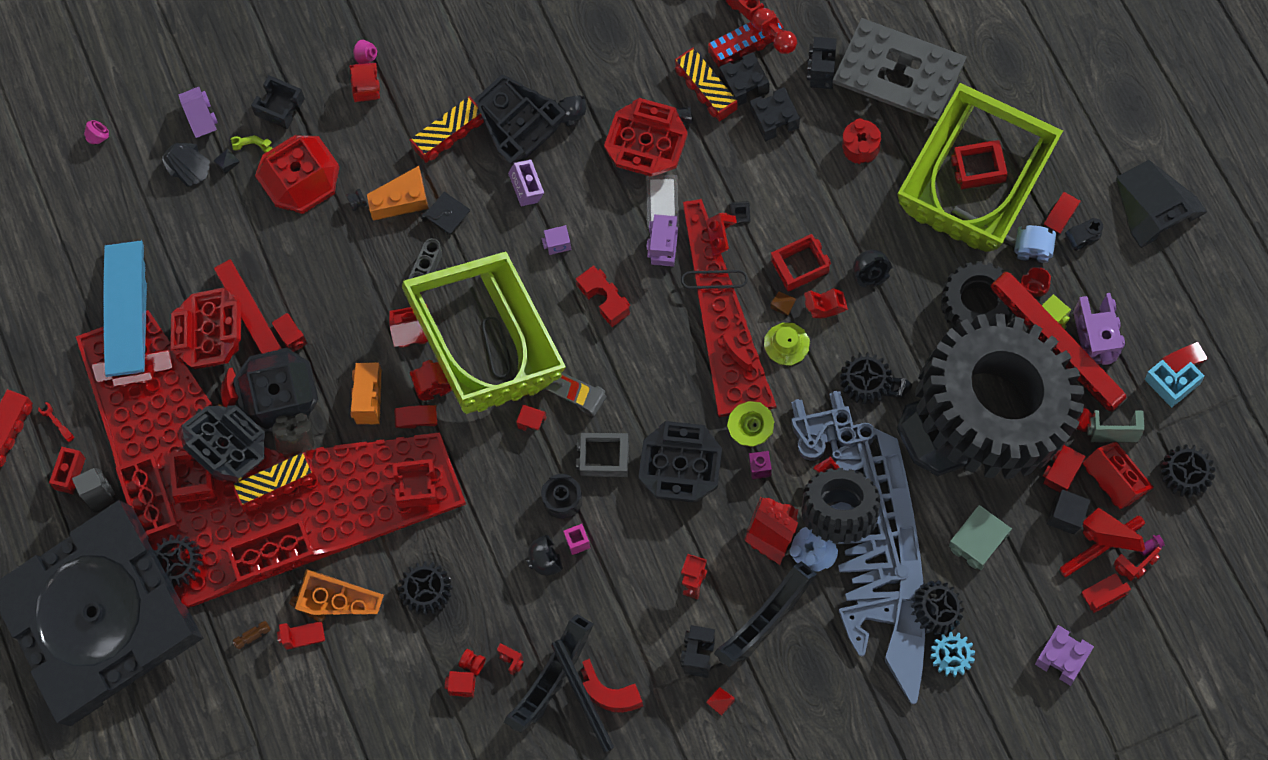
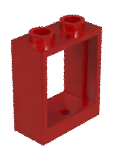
M1000 140L954 148L951 162L952 166H956L955 179L956 183H960L961 189L1006 182L1008 173ZM991 152L995 172L966 176L962 160L963 156Z
M812 234L771 252V262L788 292L829 273L830 259L822 253L820 241L815 239ZM810 247L820 267L793 279L783 259Z
M183 449L169 453L172 496L175 503L215 498L213 476L207 470H205L207 484L178 488L176 463L195 460Z

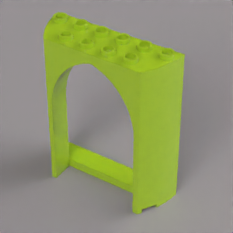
M959 83L898 192L899 204L909 216L915 218L919 223H926L938 232L943 231L955 240L964 241L971 248H978L984 252L994 251L1002 245L1063 130ZM975 106L1039 136L1040 139L1006 200L993 212L983 217L963 221L944 212L936 195L935 179Z
M507 252L403 281V292L464 413L482 412L493 405L500 406L506 401H516L528 394L530 396L535 395L553 381L562 377L561 373L566 366ZM480 275L516 346L518 371L515 379L499 385H492L474 378L463 370L450 354L420 292Z

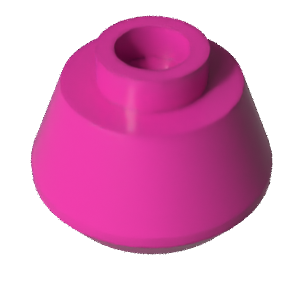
M359 40L354 46L353 56L359 64L370 63L376 58L377 49L374 44L366 40Z
M92 120L86 123L84 135L86 141L90 144H100L108 139L109 131L102 123Z

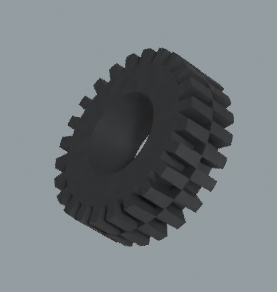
M985 314L978 315L971 324L966 319L960 322L955 330L951 328L938 343L920 371L918 379L921 381L916 387L915 397L922 398L916 407L918 415H928L922 425L924 431L929 433L939 430V434L933 441L935 447L939 450L948 443L953 447V450L947 457L950 461L956 463L964 455L968 457L965 470L974 473L983 463L985 464L984 477L994 478L1002 469L1004 479H1012L1019 471H1021L1023 476L1031 474L1037 466L1039 469L1042 468L1066 443L1079 425L1077 419L1083 413L1084 404L1078 403V401L1084 395L1083 386L1074 385L1080 377L1077 367L1064 369L1072 358L1067 350L1058 355L1052 352L1059 342L1055 337L1051 336L1045 343L1038 340V337L1043 328L1034 324L1026 333L1022 331L1024 319L1015 317L1006 327L1005 314H995L989 323ZM990 373L1010 381L1020 391L1025 400L1027 417L1022 419H1006L988 411L979 402L973 391L972 375Z

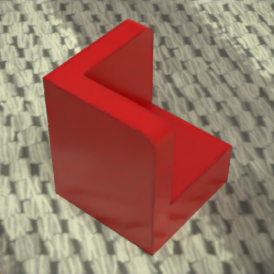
M523 405L516 422L518 429L526 431V428L529 427L539 430L542 421H545L547 418L545 411Z

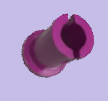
M1153 535L1150 540L1144 542L1145 550L1140 552V554L1145 557L1158 546L1162 549V546L1165 544L1161 536Z

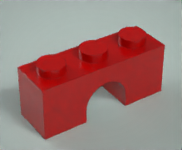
M593 265L576 278V285L588 300L598 294L607 298L599 306L602 317L613 327L630 314V304L625 297L621 298L619 296L618 289L613 283H608L604 272L601 269L597 270Z

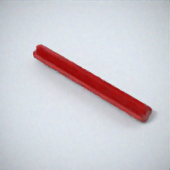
M1137 516L1126 523L1125 526L1135 532L1144 526L1145 521L1141 516ZM1096 543L1061 566L1060 572L1064 577H1067L1111 547Z

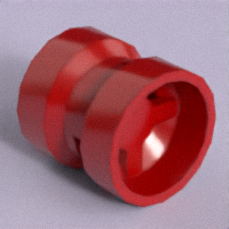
M466 649L458 666L462 669H469L471 673L477 676L485 664L486 657L482 655L477 656L472 650Z

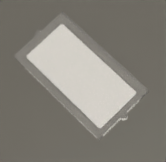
M660 174V176H646L648 229L650 221L654 219V214L677 216L676 227L679 228L677 175Z

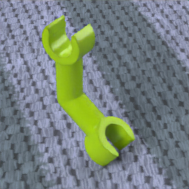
M255 135L245 138L237 136L231 138L233 150H240L244 145L252 143L260 146L265 153L273 149L269 146L272 143L270 140H263Z

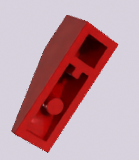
M1097 508L1083 522V534L1090 541L1093 540L1099 545L1140 552L1145 550L1142 536L1100 508Z

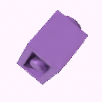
M532 160L514 163L508 174L520 205L525 206L538 203L544 191Z

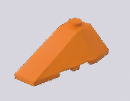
M306 569L294 609L313 615L378 614L384 595Z

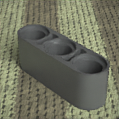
M431 238L425 241L409 279L436 271L442 257V249L438 240ZM431 248H437L435 252H429ZM425 264L430 265L427 269L421 268Z

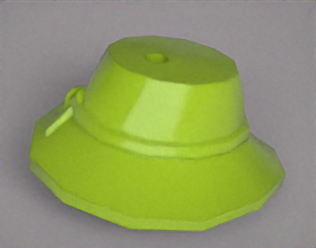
M780 323L772 327L764 337V349L767 355L780 365L792 366L802 361L809 351L810 339L805 330L795 323Z
M748 401L738 405L730 413L727 427L731 437L740 445L754 447L765 443L773 434L774 419L771 411L762 403Z

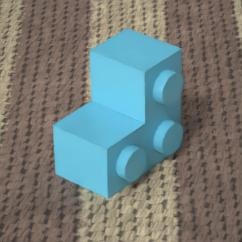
M1161 360L1148 371L1145 381L1172 408L1201 384L1204 375L1192 362L1176 374L1164 360Z

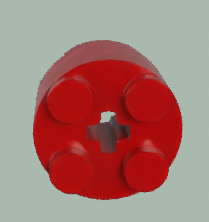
M376 63L349 65L354 102L380 99L379 80H377Z
M859 118L850 123L843 132L842 148L845 157L857 164L873 161L880 150L881 132L875 124Z
M433 360L425 361L422 363V367L410 372L416 394L420 400L434 399L433 395L440 394V396H444L452 391L439 362H433Z

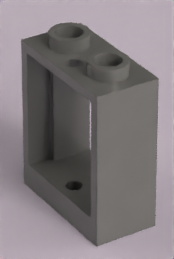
M581 433V439H577V451H580V458L576 459V470H580L581 476L628 477V433ZM586 442H620L619 466H586Z

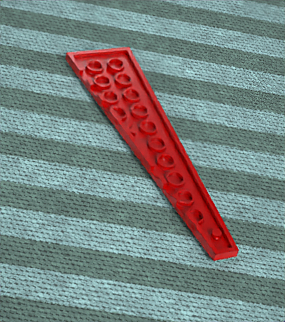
M702 199L683 202L694 271L727 270L722 255L716 256L712 253L706 221L709 218ZM728 273L695 274L697 286L733 285ZM734 288L697 289L718 417L730 416V413L738 405L748 401L760 402L769 410L776 409L774 397L765 377V372L761 366ZM730 332L737 349L745 346L752 361L751 371H747L740 366L729 354L723 343L724 334Z

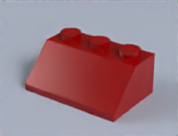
M1117 442L1097 448L1083 462L1087 472L1097 480L1100 488L1106 491L1112 503L1119 507V509L1131 505L1154 488Z

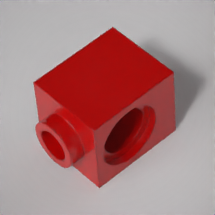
M450 671L449 677L445 678V689H448L450 696L474 697L475 674Z

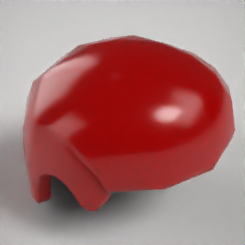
M1030 268L1029 272L1022 276L1021 284L1034 298L1044 296L1050 289L1051 275L1043 268Z

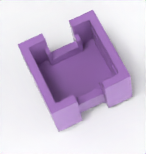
M654 214L653 221H650V239L647 240L648 258H651V265L674 266L678 227H676L677 216Z
M1058 625L1035 665L1045 671L1049 669L1050 665L1063 672L1059 679L1071 686L1094 646L1084 640L1081 643L1068 636L1069 631Z

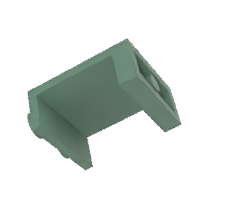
M1095 410L1093 417H1090L1089 424H1087V435L1091 436V442H1139L1144 431L1143 411H1135L1130 426H1100L1099 410Z
M979 505L952 538L949 547L956 556L964 557L972 568L982 570L993 552L1010 535L1012 528Z

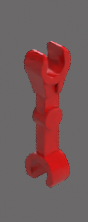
M45 402L48 409L42 411L39 407L38 411L42 416H49L55 426L59 428L64 438L68 442L72 441L75 437L53 416V408L48 402Z

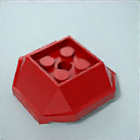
M638 98L632 104L625 106L615 113L604 149L616 167L653 177L677 168L688 132L675 107ZM644 140L650 141L648 144L642 143Z
M294 135L262 155L255 177L276 207L304 214L335 194L339 164L319 136ZM295 168H300L299 171L293 172Z
M220 288L191 294L179 308H176L171 313V351L190 367L199 369L227 364L231 357L239 350V342L241 340V302L229 289Z

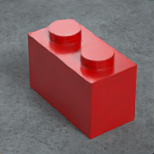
M1064 445L1062 450H1059L1053 456L1052 460L1055 461L1053 466H1048L1043 474L1046 477L1044 484L1058 492L1061 490L1067 491L1080 469L1085 455Z
M61 447L49 484L57 491L74 494L76 487L72 478L81 474L86 459L84 455L78 450Z

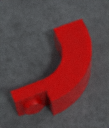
M590 659L582 662L584 668L580 670L584 680L589 679L583 685L590 699L596 705L612 712H628L643 707V701L635 683L622 689L607 688L598 680Z

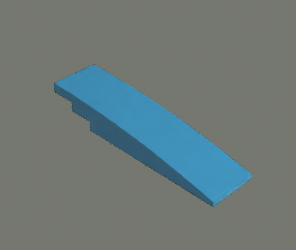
M142 241L105 245L104 359L106 377L145 372L147 283L145 280L144 244Z

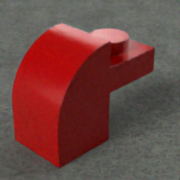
M833 288L822 294L811 290L804 293L805 305L808 311L811 312L812 318H826L848 310L844 292Z

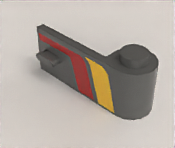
M563 372L561 373V378L553 381L545 388L546 391L576 404L582 412L591 417L596 415L607 398L605 390L601 387H593Z

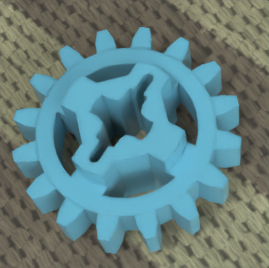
M949 632L947 638L942 634L941 641L936 639L934 642L936 646L931 648V651L935 652L930 656V659H935L933 667L939 666V673L943 670L946 671L945 676L952 673L953 677H956L957 672L964 675V668L970 670L971 666L969 663H974L975 660L970 657L975 655V651L970 650L973 644L966 643L967 637L961 639L960 633L953 637L952 632ZM963 648H964V650H965V652H966V659H965V657L962 655V649H963ZM939 650H940L941 653L944 655V658H943L942 661H941L940 656H939ZM950 653H957L956 656H953L952 658L949 657Z

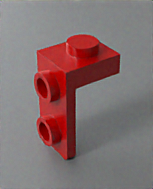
M719 213L706 220L713 255L717 256L729 249L725 229L737 223L736 216Z
M288 313L272 322L279 336L290 350L295 352L308 344L303 333L297 328Z
M1158 546L1137 568L1121 554L1113 564L1115 570L1121 576L1125 575L1130 581L1135 577L1139 579L1147 571L1145 567L1149 563L1154 565L1159 560L1160 556L1158 554L1161 548Z
M322 622L293 628L284 623L279 625L280 631L277 632L279 644L282 643L286 650L325 641Z

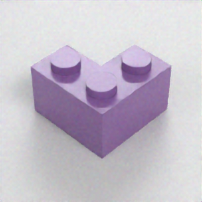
M200 87L179 94L181 105L195 138L217 130L215 124L218 121L214 112L211 114L208 107L211 105L205 91L201 92Z

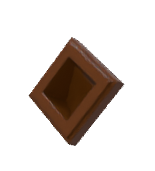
M778 292L771 302V309L788 316L796 299Z

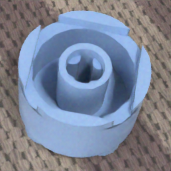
M1029 225L1021 230V227H1018L1014 252L1018 254L1017 258L1020 260H1029V257L1037 258L1038 262L1047 263L1048 259L1053 257L1056 232L1053 231L1051 234L1048 232V228Z
M804 527L794 537L790 554L797 563L802 561L813 571H820L825 568L828 569L834 564L838 555V549L836 544L832 543L833 541L828 540L826 542L820 536L816 537L812 530Z

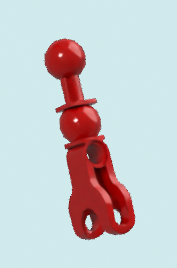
M725 0L732 9L739 10L750 20L755 29L762 31L763 36L770 34L774 38V47L779 53L789 54L796 49L797 38L794 33L786 30L782 31L778 27L777 17L774 16L771 10L764 8V4H760V0Z

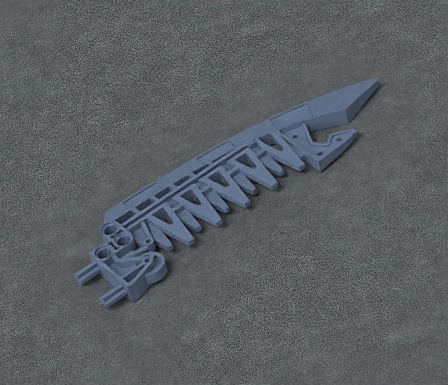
M834 391L829 394L833 410L806 415L803 401L797 399L791 402L795 417L792 418L791 425L794 434L799 439V454L806 460H817L824 454L825 443H831L832 458L836 461V464L843 468V470L852 469L855 473L863 471L865 478H869L879 491L881 501L876 523L879 534L868 535L866 538L862 537L858 542L851 541V543L862 544L845 550V556L859 557L838 565L839 572L870 571L852 579V584L867 585L845 594L847 601H857L858 605L840 608L839 615L847 636L859 656L865 655L869 633L860 627L865 620L895 625L885 656V663L909 702L914 705L918 700L921 683L925 628L920 629L921 623L915 622V619H917L916 615H911L915 610L910 605L914 603L911 598L915 595V590L924 583L917 530L898 439L875 429L869 423L853 425L849 406L844 407L840 391ZM843 417L847 421L845 423H839L837 419ZM863 431H867L871 435L869 437H863L861 433ZM847 435L851 437V440L846 442L842 440V437ZM874 438L877 439L881 456L872 457L869 445L873 442ZM883 463L885 475L877 476L874 465ZM887 482L888 494L881 493L879 483ZM891 500L893 512L887 513L884 502ZM844 502L830 506L838 510L854 509L850 504ZM889 520H895V532L891 531ZM898 538L900 562L894 543V539ZM880 555L885 556L886 563L866 564V561ZM900 583L899 591H872L886 584Z

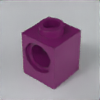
M769 451L749 453L752 479L771 477L772 469Z

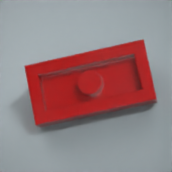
M1113 574L1082 591V596L1092 612L1095 613L1128 595L1131 588L1127 582L1123 584L1117 574Z

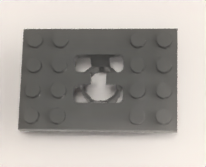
M861 18L833 78V83L938 122L967 56ZM895 52L899 54L898 62L887 59L888 53ZM912 60L921 62L919 69L911 68ZM882 70H884V79L878 77ZM896 70L904 71V74L909 76V83L905 86L889 82L887 75Z

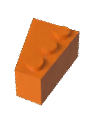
M419 166L367 194L373 221L429 209Z
M356 363L355 370L352 371L354 385L351 391V418H354L356 424H380L382 369L379 363Z

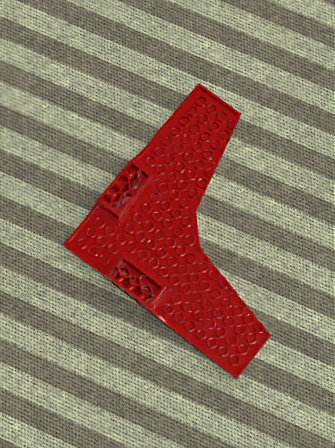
M149 310L146 311L145 353L169 350L173 367L171 369L155 371L153 378L146 383L135 382L121 387L119 385L114 386L112 379L97 382L92 364L105 361L104 326L76 336L111 445L116 471L126 502L135 511L149 537L148 542L152 549L157 551L156 543L162 545V538L169 541L170 535H173L175 539L177 535H181L182 538L187 536L190 538V541L196 542L195 546L201 549L199 553L203 555V558L199 561L203 563V566L197 567L201 570V573L195 572L196 580L190 578V585L183 582L182 588H179L177 584L174 588L182 604L186 605L187 609L466 505L440 432L415 435L409 438L399 437L393 440H376V442L369 443L359 442L335 445L330 448L319 447L306 451L303 449L290 453L277 452L264 447V460L241 480L305 452L317 479H314L309 485H301L295 488L289 494L277 496L272 502H264L252 511H243L232 487L236 482L230 480L217 481L214 477L215 498L176 504L172 496L169 453L179 449L185 450L179 431L181 425L192 418L198 409L203 410L207 406H213L182 359L171 351L170 341ZM432 459L435 479L431 480L432 485L434 484L436 488L438 504L398 508L395 499V489L399 488L400 491L399 483H396L393 475V463ZM196 460L176 463L178 488L207 484L205 469ZM176 548L169 550L167 553L170 554L174 552ZM186 550L185 562L189 564L190 554ZM163 559L162 567L166 573L167 561ZM170 559L173 563L182 564L179 560ZM182 569V570L178 571L177 575H180V574L183 573L185 570Z

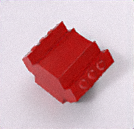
M760 497L744 540L752 548L759 550L761 554L766 555L768 559L780 565L796 531L799 509L789 504L775 502L771 498Z

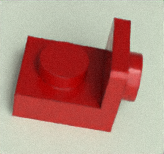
M500 643L497 648V652L500 655L499 658L507 663L512 661L508 670L510 674L514 675L516 671L519 672L523 667V656L521 653Z

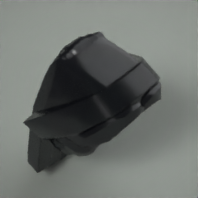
M175 143L169 147L162 157L165 169L171 176L178 177L187 187L202 182L208 175L210 161L198 152L197 144Z

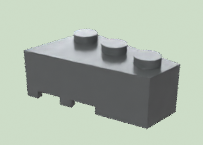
M93 468L72 478L79 496L94 513L115 503L113 498L116 495L112 485H109V482L105 479L101 469Z

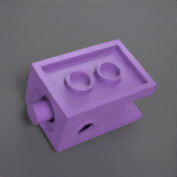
M1106 293L1100 306V313L1091 314L1087 296L1079 297L1073 311L1081 347L1097 364L1102 363V365L1115 362L1125 346L1124 337L1120 335L1119 331L1121 326L1120 319L1115 315L1116 302L1111 298L1110 293Z

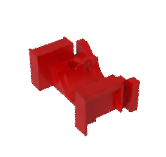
M687 554L681 574L684 575L682 585L686 586L688 590H684L683 595L695 599L699 598L700 587L707 574V570H705L706 559Z

